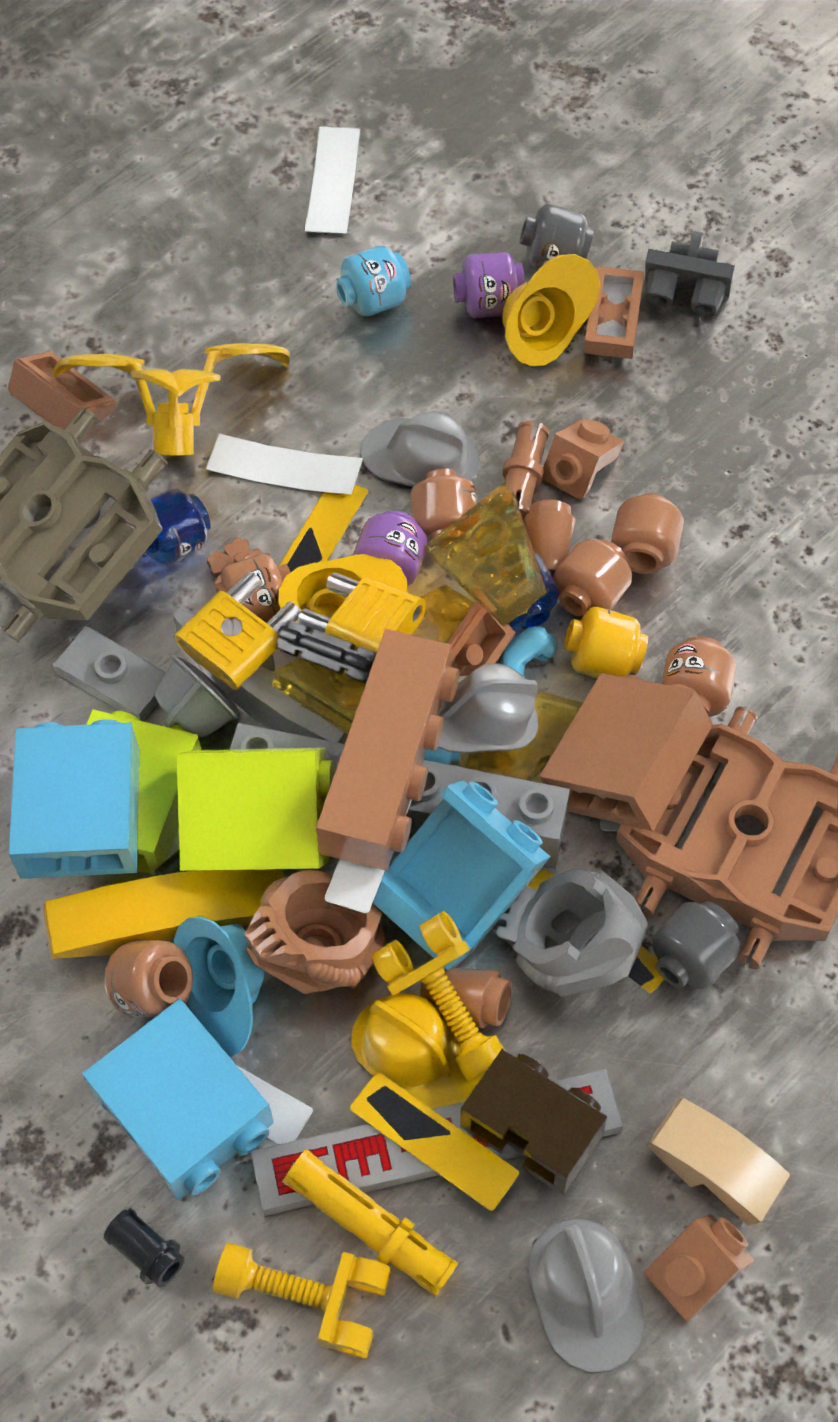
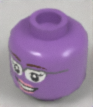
M506 252L468 255L464 259L462 273H453L455 302H464L467 313L473 318L503 316V307L508 296L515 288L525 283L522 263H515L512 256Z
M396 510L386 511L374 515L366 521L353 555L367 554L377 558L392 560L401 567L407 579V586L413 584L419 575L427 551V536L418 525L416 519L411 515Z

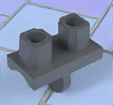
M693 231L690 244L672 241L669 252L648 248L645 261L647 302L664 307L672 306L676 287L694 290L691 310L699 314L715 316L724 296H730L735 265L717 262L719 250L701 247L703 232Z

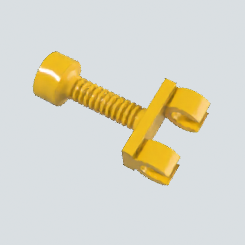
M442 911L420 924L424 940L430 949L436 953L437 957L414 970L406 949L399 941L394 940L372 953V960L380 976L389 984L387 987L392 996L418 981L423 982L424 985L428 984L426 986L427 990H430L429 993L433 995V1000H437L435 1002L436 1005H440L439 1010H443L442 1015L446 1016L444 1019L449 1021L448 1025L452 1026V1032L455 1031L454 1035L458 1037L457 1041L461 1042V1052L455 1058V1061L466 1080H470L485 1072L504 1047L496 1034L485 1036L478 1032L479 1029L475 1027V1022H471L473 1020L472 1017H468L470 1013L465 1011L467 1008L462 1006L464 1003L459 1001V996H456L457 991H453L454 986L450 985L451 981L447 980V975H444V966L468 952L470 948L465 940L462 941L460 932L453 919L445 911Z
M230 1242L226 1243L217 1266L213 1293L239 1299L243 1291L253 1288L255 1291L260 1290L262 1293L266 1291V1294L269 1295L272 1293V1296L278 1294L279 1298L284 1296L286 1300L290 1298V1301L293 1302L296 1300V1303L302 1302L303 1305L308 1303V1306L312 1307L314 1305L317 1309L320 1307L325 1312L318 1335V1346L326 1349L331 1348L349 1356L367 1359L373 1330L354 1322L339 1320L348 1286L366 1293L384 1295L391 1267L375 1260L354 1257L353 1254L343 1252L334 1284L325 1286V1283L319 1285L318 1281L313 1283L311 1279L307 1281V1278L303 1277L301 1280L300 1276L295 1278L293 1274L289 1276V1273L285 1272L283 1274V1271L277 1272L276 1269L271 1270L269 1267L265 1269L262 1265L259 1267L252 1258L253 1249Z

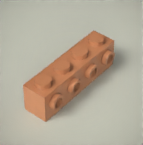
M385 629L316 826L319 854L388 871L393 852H404L412 822L411 818L405 817L410 800L420 801L423 795L428 767L422 766L427 749L436 751L444 725V717H440L438 714L443 701L452 702L458 685L460 670L452 667V644Z

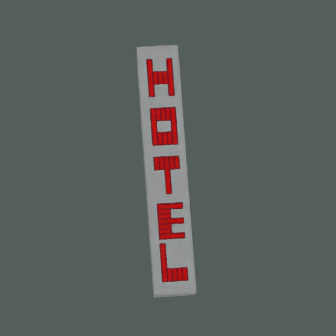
M606 1069L553 1081L567 1091L571 1087L578 1088L592 1096L600 1104V1112L607 1116L602 1137L622 1132V1121ZM464 1102L432 1109L501 1159L506 1160L523 1156L522 1153L510 1145H507L502 1154L460 1128V1108ZM370 1124L251 1151L264 1216L314 1205L282 1182L306 1148L323 1161L325 1165L364 1193L439 1175Z

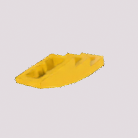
M283 869L185 871L103 886L47 900L42 907L51 959L112 955L120 946L134 940L172 941L178 926L191 917L202 916L214 921L219 926L233 923L240 924L241 926L250 925L256 911L262 906L261 898L265 890L276 880L284 878Z

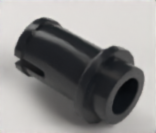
M129 1208L128 1211L126 1209L121 1211L105 1230L103 1239L109 1245L114 1246L141 1271L139 1278L145 1284L154 1283L159 1288L167 1285L178 1274L184 1264L185 1258L179 1253V1243L174 1239L165 1241L139 1218L132 1208Z

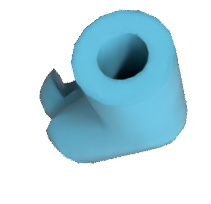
M528 627L507 645L499 658V664L509 666L524 676L525 665L534 657L541 662H545L548 658H552L555 655L558 647L557 639L554 635L547 633L544 627Z

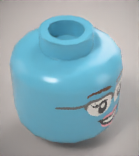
M381 245L346 257L341 265V277L336 279L335 285L339 299L345 307L351 305L359 315L368 317L401 305L405 299L406 290L411 287V277L408 266L401 254L398 252L393 253L390 249Z

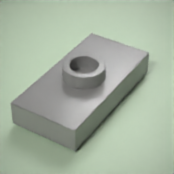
M88 626L81 630L53 663L56 674L116 710L136 716L140 721H144L157 706L158 701L155 697V691L166 673Z

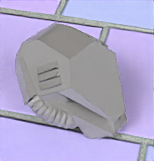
M572 869L540 883L538 890L526 886L495 923L493 929L500 938L514 947L513 949L518 953L516 962L531 981H534L536 985H540L541 988L559 993L560 997H565L606 987L627 977L637 957L648 923L634 897L603 870L595 873L594 871L589 872L583 869Z

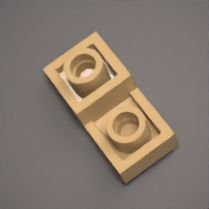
M685 1098L678 1099L646 1145L690 1187L704 1184L748 1226L762 1222L791 1175L772 1157L736 1129Z

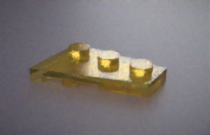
M506 480L424 546L433 561L503 627L514 618L524 614L535 601L547 593L516 497Z

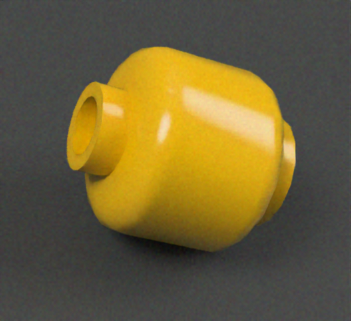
M594 606L583 615L581 621L571 620L565 635L563 649L571 652L572 667L581 675L598 679L601 673L621 677L628 676L629 674L635 676L643 663L648 637L646 634L641 633L640 623L634 617Z

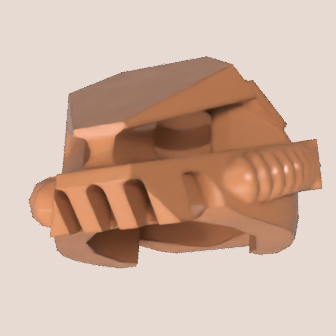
M318 870L294 872L289 877L276 880L265 890L261 898L262 906L256 911L248 929L244 933V937L249 943L246 951L257 967L303 994L314 991L322 992L341 986H351L354 990L373 965L372 953L384 947L385 936L381 925L384 913L374 903H372L368 913H362L325 901L324 897L332 876L328 872Z

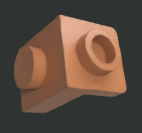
M581 418L555 434L543 466L544 474L542 479L577 499H583L590 491L596 472L618 458L624 440L610 434V429L606 425L595 420H584Z
M712 1214L694 1220L643 1273L688 1322L695 1318L736 1275L745 1271L754 1262V1259L745 1250L748 1243L743 1234L725 1218L721 1217L717 1220Z

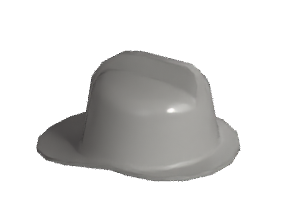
M434 411L420 413L411 419L397 418L382 422L371 429L364 438L360 452L364 466L374 476L411 487L425 480V475L436 469H452L456 472V476L464 477L472 482L478 474L480 463L476 446L465 435L463 428L458 422L445 413Z
M172 652L169 653L172 663L155 691V697L159 705L167 713L164 722L166 727L169 728L177 724L187 732L204 738L211 735L231 719L239 718L240 712L217 684L188 661L176 657Z
M498 663L485 664L471 672L468 676H459L452 702L443 701L438 716L444 717V725L438 748L455 753L510 751L524 748L534 740L539 728L538 716L535 710V698L538 694L537 682L526 680L518 671Z
M585 1219L563 1220L547 1228L534 1243L528 1261L530 1283L544 1331L554 1351L570 1366L589 1373L611 1371L627 1362L640 1345L645 1327L643 1304L627 1253L617 1236L599 1223Z

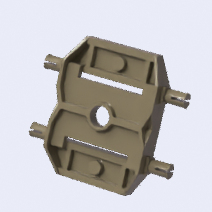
M81 407V410L64 430L59 426H53L47 421L18 432L0 453V584L17 596L16 599L22 604L1 629L18 643L37 619H42L43 616H46L48 619L89 620L163 530L151 498L146 492L149 490V484L163 467L168 464L167 461L156 451L154 452V450L149 449L146 456L130 472L125 468L121 469L105 458L95 456L80 444L92 428L100 422L85 407ZM109 498L114 499V503L50 580H45L43 577L47 572L58 567L64 561L67 548L81 531L92 526L98 520L100 509ZM51 506V510L46 517L33 522L36 513L41 508Z

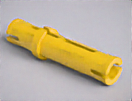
M307 1148L282 1181L286 1186H289L316 1205L318 1209L347 1231L365 1242L367 1246L378 1253L375 1258L376 1260L386 1265L390 1262L400 1271L414 1279L417 1284L427 1290L433 1297L442 1289L458 1265L456 1260L438 1250L426 1241L424 1237L414 1231L413 1227L415 1224L406 1217L401 1221L392 1213L386 1211L374 1202L372 1198L325 1165L323 1161L313 1155Z

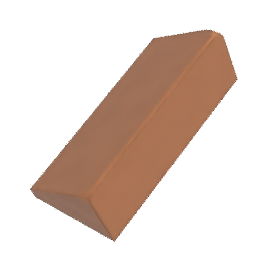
M52 351L14 360L8 391L55 427L59 426L64 430L81 410V407H85L86 410L88 409L99 421H102L116 409L118 402L74 368L54 378V367L61 358Z
M485 596L478 597L447 642L452 644V667L460 670L459 676H468L482 665L496 663L516 633Z

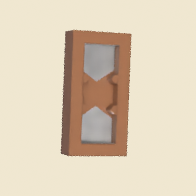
M596 266L600 281L598 301L588 317L584 353L632 359L644 271Z

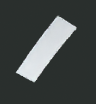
M319 127L316 161L305 232L347 234L360 129Z
M218 434L206 470L255 482L295 489L351 495L363 458L315 454L268 446Z

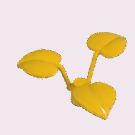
M224 344L204 348V354H208L203 371L178 369L173 372H169L166 369L142 370L141 365L145 366L144 360L118 354H80L59 360L54 367V378L80 365L95 367L111 366L130 373L131 378L136 380L146 411V425H153L154 452L156 451L160 455H193L194 426H200V411L209 382L220 381V375L212 373L215 364L238 355L252 354L268 357L288 368L290 353L283 347L271 344ZM146 381L168 390V402H159L158 412L155 411ZM198 385L191 411L188 413V403L178 402V397L191 387Z

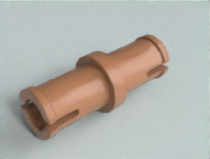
M523 421L517 426V436L511 458L504 462L502 470L505 483L496 514L500 519L507 522L510 509L512 510L515 504L516 508L512 524L524 523L525 516L529 514L534 489L542 482L544 474L541 461L545 444L549 437V430L545 425L539 423L536 436H533L531 440L534 421Z

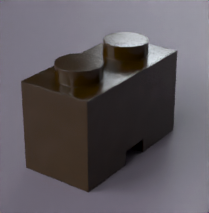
M501 1049L460 1108V1128L502 1154L507 1145H510L527 1157L522 1164V1169L564 1196L602 1138L607 1116L600 1112V1104L586 1092L575 1087H571L567 1091L548 1078V1071L533 1058L524 1054H519L516 1058L504 1049Z

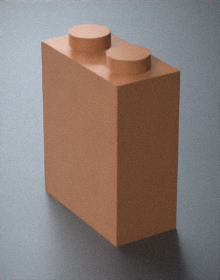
M601 673L539 777L544 784L570 789L568 812L654 831L713 724L694 689L682 684L666 685L644 681L632 675L621 677Z

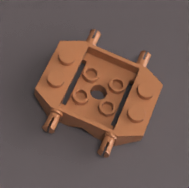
M739 706L735 709L728 726L722 723L712 725L654 831L621 824L616 841L644 876L645 880L635 900L640 909H642L648 896H650L644 906L643 914L645 917L651 918L654 915V911L664 892L669 889L700 904L703 901L715 903L730 914L735 921L749 927L750 932L737 956V960L745 966L753 948L756 947L748 968L759 969L772 941H826L838 916V755L830 773L811 764L783 761L761 741L748 736L753 724L757 720V715L749 709L742 722L746 707ZM722 763L726 764L681 850L678 849L677 846ZM815 806H818L824 810L781 896H777L772 892ZM742 815L755 816L762 821L765 831L759 835H746L738 830L734 820Z

